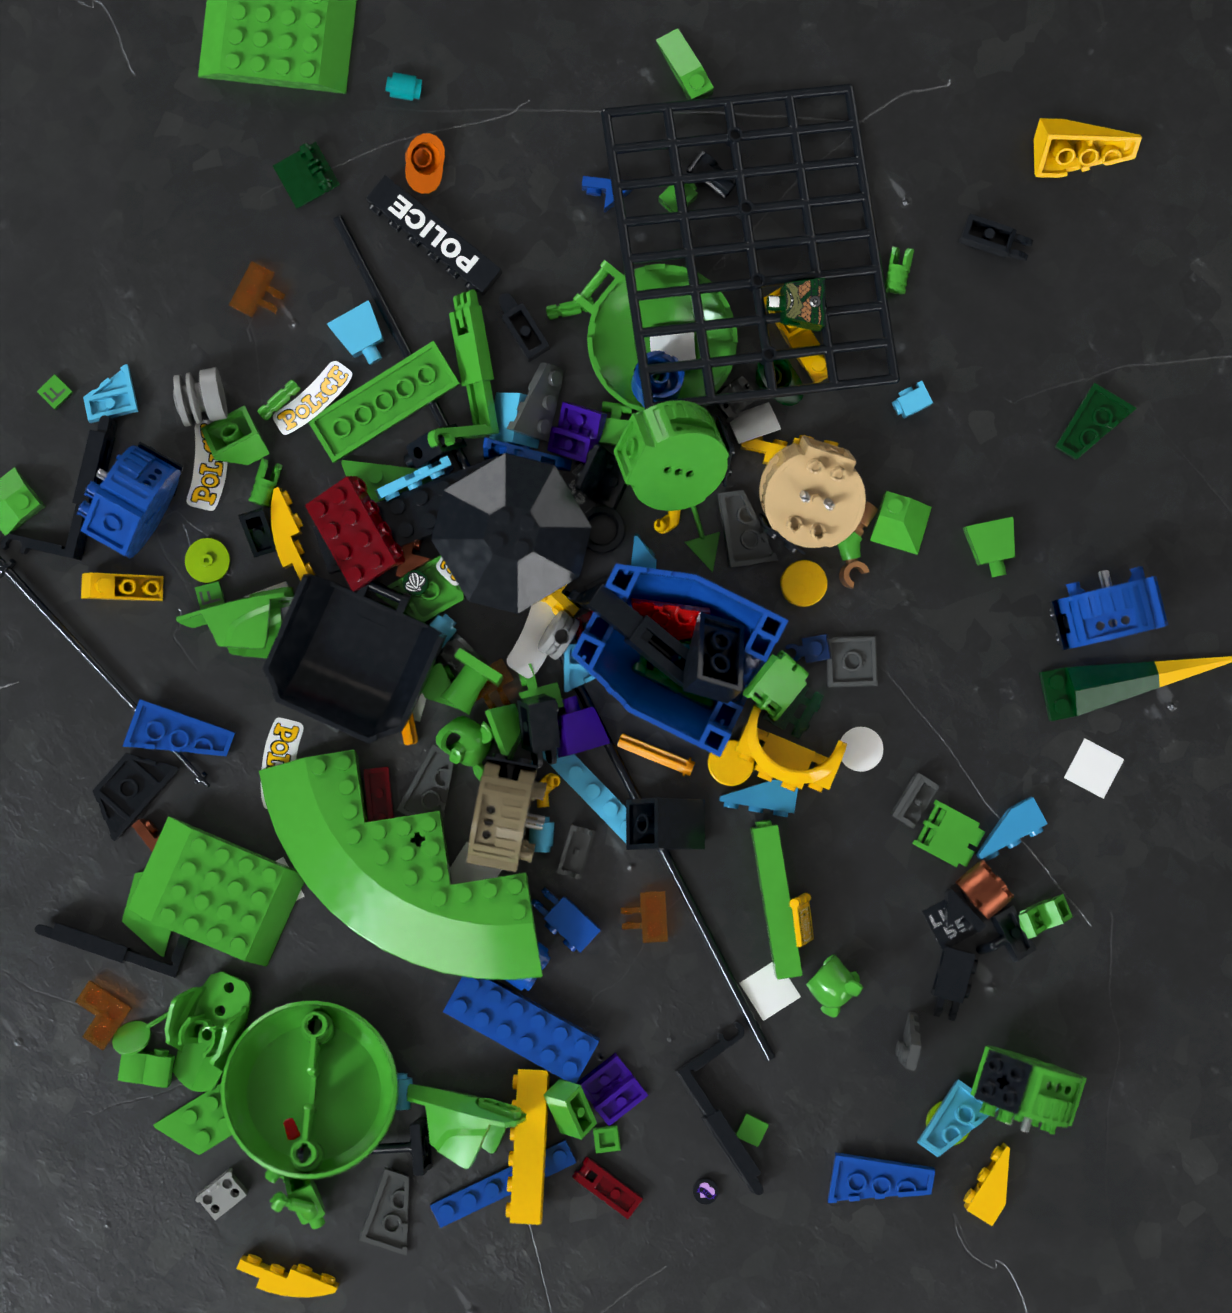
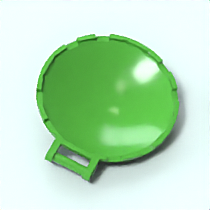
M603 260L599 265L601 267L583 291L574 296L573 300L591 314L587 344L589 358L597 378L604 388L622 404L637 411H644L645 407L635 398L631 388V381L638 360L625 274L623 275L610 263ZM652 264L634 269L637 291L689 285L687 268L683 266ZM698 273L699 284L712 283ZM610 274L615 279L595 304L592 305L587 300ZM721 292L701 294L705 321L734 317L728 301ZM691 295L639 301L643 328L695 322ZM737 327L706 331L710 358L736 355L738 342ZM694 332L696 359H700L697 334ZM650 337L645 338L647 353L651 352ZM733 365L712 368L716 392L727 379ZM702 369L684 371V381L678 399L706 396Z

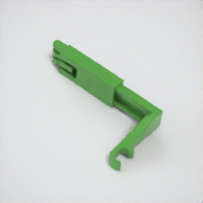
M473 289L455 295L453 297L455 312L449 313L461 385L467 388L473 425L438 428L430 431L428 443L431 448L438 446V435H442L445 439V444L450 446L454 445L455 439L484 438L499 433L490 381L494 380L486 330L482 308L479 306L477 293Z

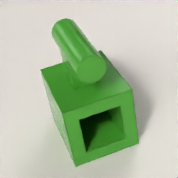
M603 401L602 411L611 412V418H606L598 444L616 447L629 421L621 420V413L631 414L632 408L622 403Z

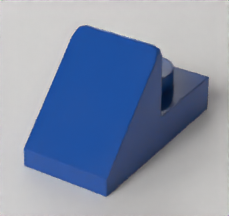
M583 176L582 190L591 196H601V193H606L604 213L614 206L611 179ZM624 190L623 198L631 193L632 190Z

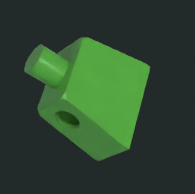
M1013 517L964 527L965 536L977 565L989 563L992 578L1007 575L1004 560L1015 557Z

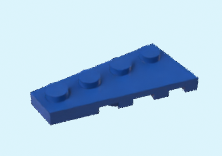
M139 699L123 747L227 756L235 732Z
M835 1152L827 1201L828 1203H837V1201L849 1200L850 1202L860 1201V1199L865 1198L885 1199V1197L931 1195L935 1167Z

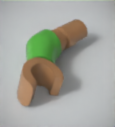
M869 502L865 503L863 517L854 532L844 541L837 544L842 561L846 560V564L840 569L839 579L845 587L850 589L854 588V582L849 577L852 568H857L860 574L870 572L864 563L858 561V558L861 557L860 542L862 541L861 536L864 533L862 529L868 527L878 511V508Z

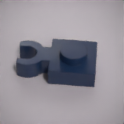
M828 634L802 638L803 646L797 644L785 646L786 649L793 648L796 650V656L792 658L796 662L800 661L802 657H805L806 663L832 659Z

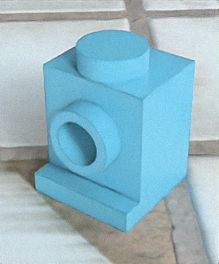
M922 381L915 385V390L911 386L898 393L900 397L892 402L897 415L902 414L905 419L933 404Z

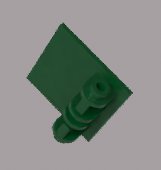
M316 142L310 145L308 143L301 145L298 152L273 165L296 209L340 185Z

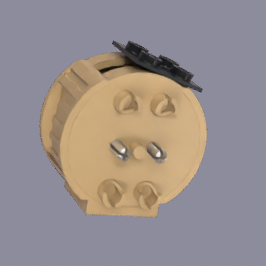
M803 435L799 444L793 443L777 452L766 465L759 485L760 502L766 515L765 517L759 513L762 521L761 525L765 528L764 532L774 539L777 537L781 538L785 542L784 546L793 553L799 551L803 555L805 554L803 547H832L848 538L859 525L866 503L865 488L862 479L854 468L856 460L851 452Z

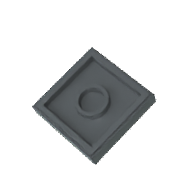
M876 636L828 637L832 659L826 660L827 688L878 686Z

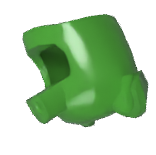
M463 715L453 719L438 732L436 744L442 751L450 755L449 760L454 764L461 763L465 766H472L475 776L481 781L484 770L482 761L489 754L494 735L490 725L483 721L481 725ZM451 733H457L461 737L454 744L446 746V740Z
M835 954L828 957L818 972L806 983L807 988L815 999L823 1005L820 1008L821 1011L833 1018L838 1016L841 1006L846 1004L853 996L857 997L863 989V986L859 983L860 977L857 972H849Z

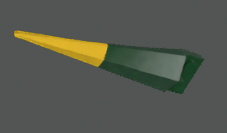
M1232 656L1076 666L1040 672L1049 721H1055L1091 712L1232 663Z

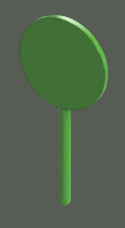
M168 1012L148 1024L142 1021H131L121 1026L115 1032L112 1039L115 1051L122 1055H132L141 1051L150 1041V1028L166 1019Z

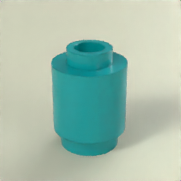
M393 72L392 77H387L385 91L390 92L391 98L413 101V99L420 100L422 79H417V76Z

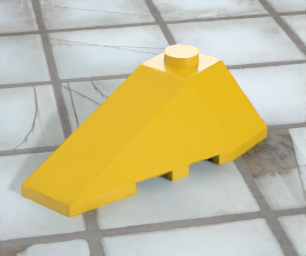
M1040 118L1034 136V174L1036 177L1060 178L1067 176L1068 172L1080 169L1082 172L1088 171L1091 166L1099 164L1108 166L1135 159L1142 137L1139 134L1066 119Z

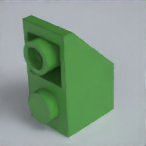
M440 662L433 666L422 693L426 699L456 708L440 697L451 685V680L455 678L449 665L444 666Z

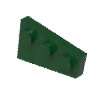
M1093 383L1054 448L1077 460L1137 408L1098 384Z

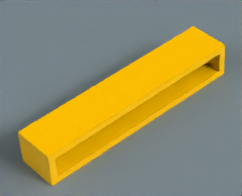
M518 1069V1074L513 1075V1090H517L516 1100H512L511 1105L521 1108L526 1113V1120L515 1127H510V1140L514 1141V1151H509L508 1160L509 1166H513L512 1176H508L507 1192H511V1202L506 1203V1218H510V1223L541 1225L543 1220L548 1104L544 1094L549 1090L550 1072L548 1070Z

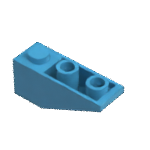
M772 779L771 782L765 781L720 795L719 801L724 802L723 807L738 809L740 804L749 806L748 811L763 813V809L773 810V815L788 817V813H794L798 788L793 792L781 787L782 781Z
M1028 797L1005 811L977 851L976 855L979 859L985 858L988 861L1000 854L998 850L1003 847L1013 848L1021 843L1020 838L1028 834L1030 837H1033L1044 831L1042 827L1048 823L1034 797Z

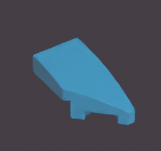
M634 534L631 566L656 569L657 559L655 558V553L641 540L639 534Z

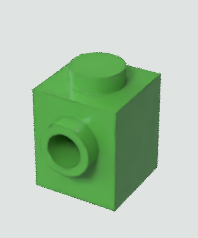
M694 183L684 184L687 207L697 199V187ZM672 185L659 196L658 201L669 212H678L674 185Z

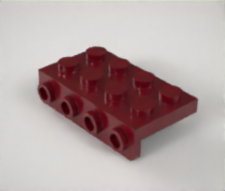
M346 476L305 505L352 591L360 590L395 565H401L405 562L401 546L395 543L391 536V528L382 520L379 514V507L368 495L367 486L361 478Z

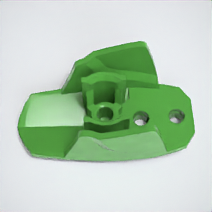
M282 587L250 594L246 598L177 616L176 621L191 628L208 625L217 645L227 647L231 655L267 659L282 625V608L290 606L295 594L293 587Z
M224 971L211 974L203 986L193 987L174 997L166 1019L164 1029L166 1043L178 1050L173 1073L185 1087L196 1092L214 1090L223 1075L227 1058L234 1044L244 1031L249 1015L252 991L248 983ZM232 983L234 985V990L230 993V984ZM222 1006L225 1008V1014L221 1012Z
M409 1084L407 1089V1101L426 1107L430 1144L439 1153L464 1169H469L472 1166L480 1148L491 1154L495 1153L507 1127H515L526 1120V1113L521 1108L498 1100L416 1084Z

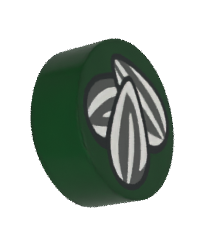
M413 570L404 576L403 587L407 593L418 596L426 591L428 579L421 571Z

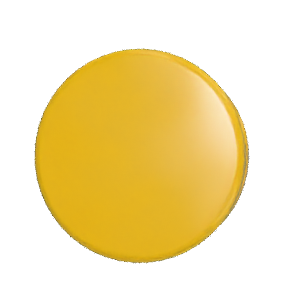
M796 561L789 565L781 576V592L785 599L795 606L808 607L814 605L825 595L827 576L824 570L813 561Z
M728 740L720 757L709 753L707 764L711 776L717 782L726 786H736L744 783L751 776L754 769V759L750 763L738 758L739 752L735 751L738 743L737 740Z

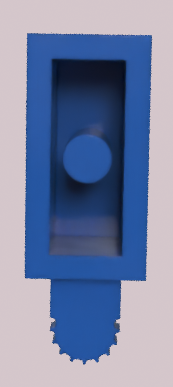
M544 887L541 892L555 906L548 911L536 899L531 901L532 905L544 916L543 919L547 921L544 925L554 935L559 932L565 938L563 943L572 952L577 949L581 953L601 931V928L565 895L559 900Z

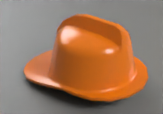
M422 133L416 136L405 153L407 182L414 191L421 194H429L435 191L440 185L443 173L445 148L442 141L431 133Z

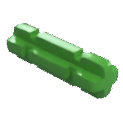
M590 297L587 301L594 305V300ZM574 300L559 303L560 306L555 304L546 307L549 320L557 319L558 316L567 317L581 314V311L588 312Z
M294 380L287 382L284 385V389L281 388L267 401V405L263 404L258 409V414L264 420L271 418L274 415V411L277 412L291 399L290 396H295L300 391V387Z

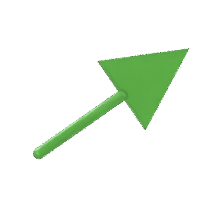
M695 505L691 509L700 538L689 540L685 543L713 572L720 532L704 536Z

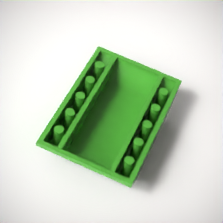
M207 0L198 77L346 94L357 0Z
M168 816L127 909L154 924L233 957L267 967L304 881L293 868Z

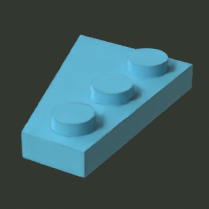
M445 456L432 464L426 465L411 474L376 489L375 493L379 500L385 497L386 501H389L399 496V490L408 487L410 491L423 485L421 480L428 476L433 480L444 475L443 469L452 464L448 456Z
M959 1079L956 1080L917 1143L936 1157L941 1156L989 1117V1115L979 1112L983 1102L974 1099V1096L970 1095L972 1089Z

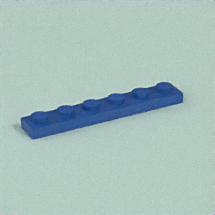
M566 1139L546 1148L545 1178L577 1162ZM513 1166L499 1170L431 1203L430 1207L440 1228L511 1195V1192H507L508 1176H512Z

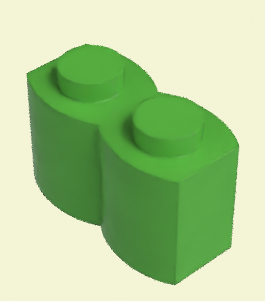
M143 1048L132 1055L121 1054L118 1080L167 1088L171 1085L175 1055H171L169 1050L155 1048L154 1052L145 1051Z

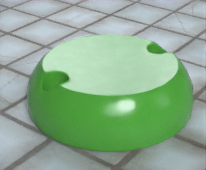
M300 1001L289 1003L262 1015L241 1034L227 1058L221 1082L223 1113L227 1125L239 1146L262 1167L276 1174L296 1179L331 1177L359 1164L378 1147L385 1137L397 1108L398 1075L392 1053L380 1033L357 1013L330 1002ZM315 1020L313 1035V1033L310 1031V1024L312 1021ZM288 1118L294 1119L300 1132V1136L295 1140H288L283 1122ZM302 1148H304L303 1164L298 1156Z

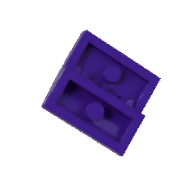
M562 402L558 426L551 427L547 451L586 463L589 450L600 441L607 414L571 402Z
M616 1052L576 1083L581 1085L585 1096L608 1126L612 1125L649 1096Z

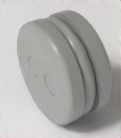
M560 611L550 622L541 637L538 650L557 660L573 640L580 621L574 617L572 618L567 612Z

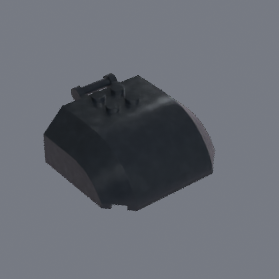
M308 573L303 575L263 666L265 676L268 677L274 699L277 703L366 743H372L383 737L403 731L425 687L447 635L429 624L404 613L411 600V594L406 592L402 594L376 581L370 582L356 592L336 582ZM368 589L398 602L397 609L365 596Z

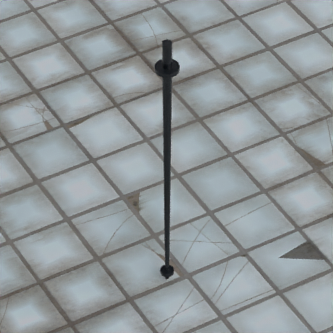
M0 556V578L5 575L135 712L137 704L12 569L17 562L14 559L6 562ZM172 751L197 777L194 780L196 785L202 782L205 787H210V784L205 779L208 775L205 771L200 774L181 752Z

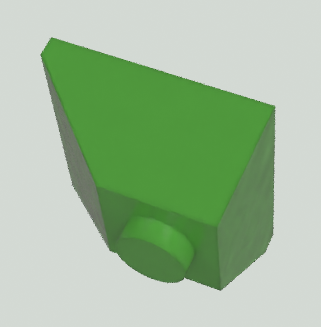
M245 405L229 413L227 419L214 421L201 428L215 460L249 465L270 454Z
M15 467L0 478V530L4 535L12 534L46 507Z
M886 491L883 493L870 541L918 555L932 507L912 498Z
M515 703L485 711L500 753L507 755V759L512 761L521 741L518 707Z

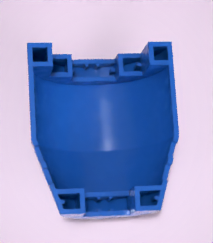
M616 564L605 587L630 607H632L631 598L710 608V613L713 616L745 625L743 691L767 661L788 622V619L697 574ZM593 612L571 656L595 677L628 712L720 757L747 700L743 695V691L728 704L713 700L715 704L712 710H709L635 673L631 668L634 662H638L640 658L639 653L623 641L625 637ZM674 653V655L672 656L673 659L670 660L674 663L677 661L678 655L676 653ZM648 662L646 667L653 670L654 665Z

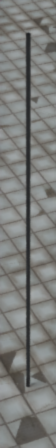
M339 215L333 221L405 359L413 353L342 215ZM437 399L428 404L439 427L450 425ZM462 449L453 453L461 469L471 466ZM564 653L559 657L562 666L564 663ZM583 684L574 688L584 708H595ZM599 716L610 741L604 747L630 798L642 799ZM658 850L765 1060L769 1061L775 1058L670 851Z

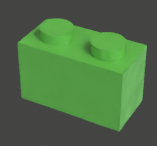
M559 1079L544 1094V1098L560 1133L582 1140L597 1124L581 1085Z

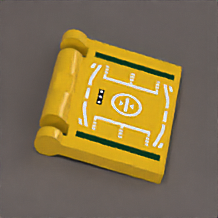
M803 893L789 902L793 911L797 947H802L814 940L809 902L811 895L809 893Z

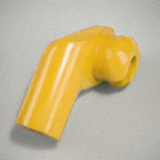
M681 510L668 511L667 515L654 522V529L661 534L673 530L679 525Z
M554 773L546 774L539 781L546 782L547 787L543 801L537 799V808L550 807L549 793L560 784L559 776Z

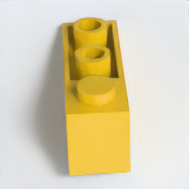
M83 573L81 599L163 601V576Z
M1004 1142L1001 1147H995L990 1156V1159H992L991 1163L987 1168H982L977 1176L979 1182L974 1190L970 1188L963 1199L965 1202L964 1207L967 1211L993 1226L1006 1205L1010 1147Z

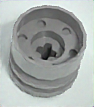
M217 367L200 370L199 382H195L192 373H186V385L181 374L174 375V402L185 427L192 426V414L196 423L202 424V412L205 411L211 422L228 418L225 392Z

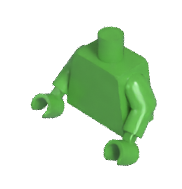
M267 1170L265 1178L272 1183H275L279 1177L282 1178L287 1191V1196L282 1192H277L271 1198L270 1202L273 1203L271 1208L274 1211L280 1212L284 1206H287L288 1210L296 1212L303 1225L309 1223L312 1229H318L325 1224L323 1200L314 1179L290 1178Z

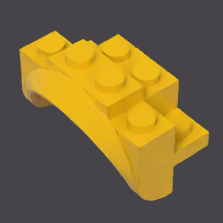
M754 704L735 748V751L739 752L738 758L750 763L754 759L757 762L754 770L759 771L758 777L769 782L773 778L782 781L781 787L795 792L796 788L802 789L805 783H809L808 787L822 792L823 788L829 790L842 761L847 743L838 740L829 758L818 754L808 748L757 728L761 709ZM760 740L764 741L762 747L759 743ZM811 762H814V768L809 769Z

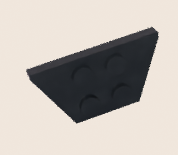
M125 753L93 789V794L99 803L101 814L107 823L111 833L110 837L113 841H117L180 768Z

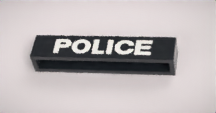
M386 175L366 197L370 204L368 208L378 217L383 214L388 218L387 224L398 233L402 230L409 235L406 239L417 248L420 245L428 251L426 255L436 264L441 261L447 266L445 271L455 279L460 277L467 282L464 286L468 290L473 289L476 293L479 292L484 296L502 274L501 268Z

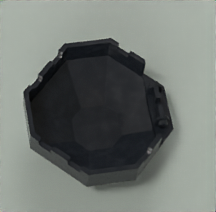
M505 453L443 490L431 540L469 602L518 614L580 577L592 527L554 465Z

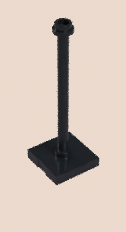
M419 1117L410 1124L411 1139L409 1142L381 1143L371 1154L410 1152L413 1162V1175L421 1176L426 1174L433 1167L427 1117ZM304 1148L299 1151V1159H303Z

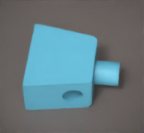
M369 300L327 323L331 331L354 358L363 354L369 365L382 359L376 346L383 343L384 338Z

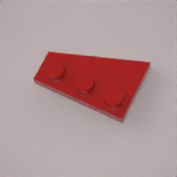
M631 598L632 608L641 616L648 615L677 640L692 638L697 616L700 612L711 615L710 608Z

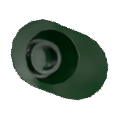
M788 359L773 361L777 387L803 384ZM759 362L756 370V381L761 389H767L764 365ZM803 395L774 399L782 405L793 406L802 400Z

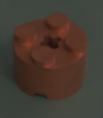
M983 859L955 882L988 920L1014 898L1006 884L998 875L996 876L992 872V869Z

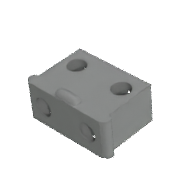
M233 1168L227 1169L197 1194L196 1202H200L215 1221L247 1196L248 1190L235 1176ZM232 1189H237L239 1192L235 1193ZM216 1204L219 1206V1208L216 1209L213 1207V1205Z

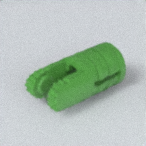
M892 246L887 278L885 280L887 292L905 294L914 249H906L903 263L899 265V247Z
M261 459L255 477V484L248 499L249 502L270 508L273 489L277 486L283 465L277 463L273 467L270 480H266L264 477L268 468V460Z

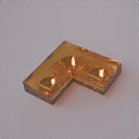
M91 980L75 1001L95 1015V1018L82 1037L102 1051L105 1050L132 1009L131 1006Z

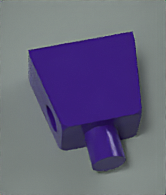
M577 695L562 699L566 714L557 716L558 725L561 730V737L559 738L560 747L557 748L558 758L610 743L594 707L580 709Z

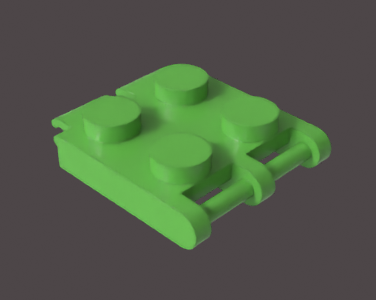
M781 650L776 656L774 654L771 655L744 689L743 695L746 698L753 699L759 709H764L770 714L769 717L773 721H777L807 684L805 679L809 673L786 652Z
M935 799L933 803L935 806L928 820H924V827L917 840L914 839L912 844L955 867L959 863L967 867L975 852L967 847L969 843L978 847L985 831L978 828L979 822ZM939 808H941L940 812L937 814L934 823H932L937 811L939 810ZM928 828H931L930 831H929V833H928L927 836L925 837V840H924L923 844H922L921 842H922V840H923V838H924V836H925V834H926Z

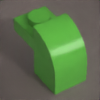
M528 664L534 675L532 664ZM519 674L522 687H528L527 691L519 693L521 699L544 693L555 698L559 708L564 707L558 682L538 687L535 675L531 678H525Z
M1064 894L1031 905L1021 910L1020 915H1018L1020 927L1026 933L1028 939L1036 937L1046 929L1064 924L1073 917Z

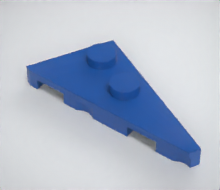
M484 437V460L507 453L554 465L557 470H571L572 460L535 451L525 445H513Z

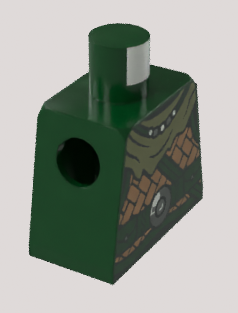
M825 278L785 283L780 290V296H767V310L780 311V321L784 325L821 331L825 326Z

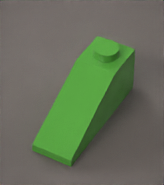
M678 28L656 39L687 100L707 98L713 95L714 87Z

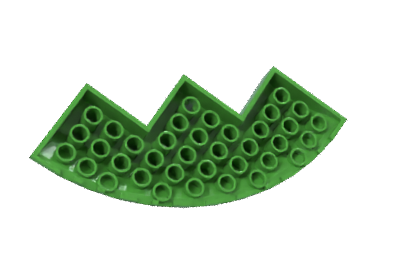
M355 750L305 757L259 770L264 799L273 827L290 862L307 887L324 906L356 934L387 953L404 959L411 964L443 974L486 980H519L543 977L526 873L452 885L443 817L440 811L367 822L359 759ZM422 837L425 841H422L421 846L417 847L414 841Z

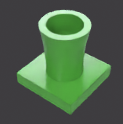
M459 647L454 657L464 667L440 697L470 715L474 703L486 682L489 681L500 687L504 677Z

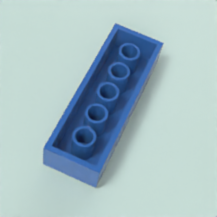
M462 977L443 1010L445 1014L558 1077L575 1084L600 1040L599 1037L496 980Z

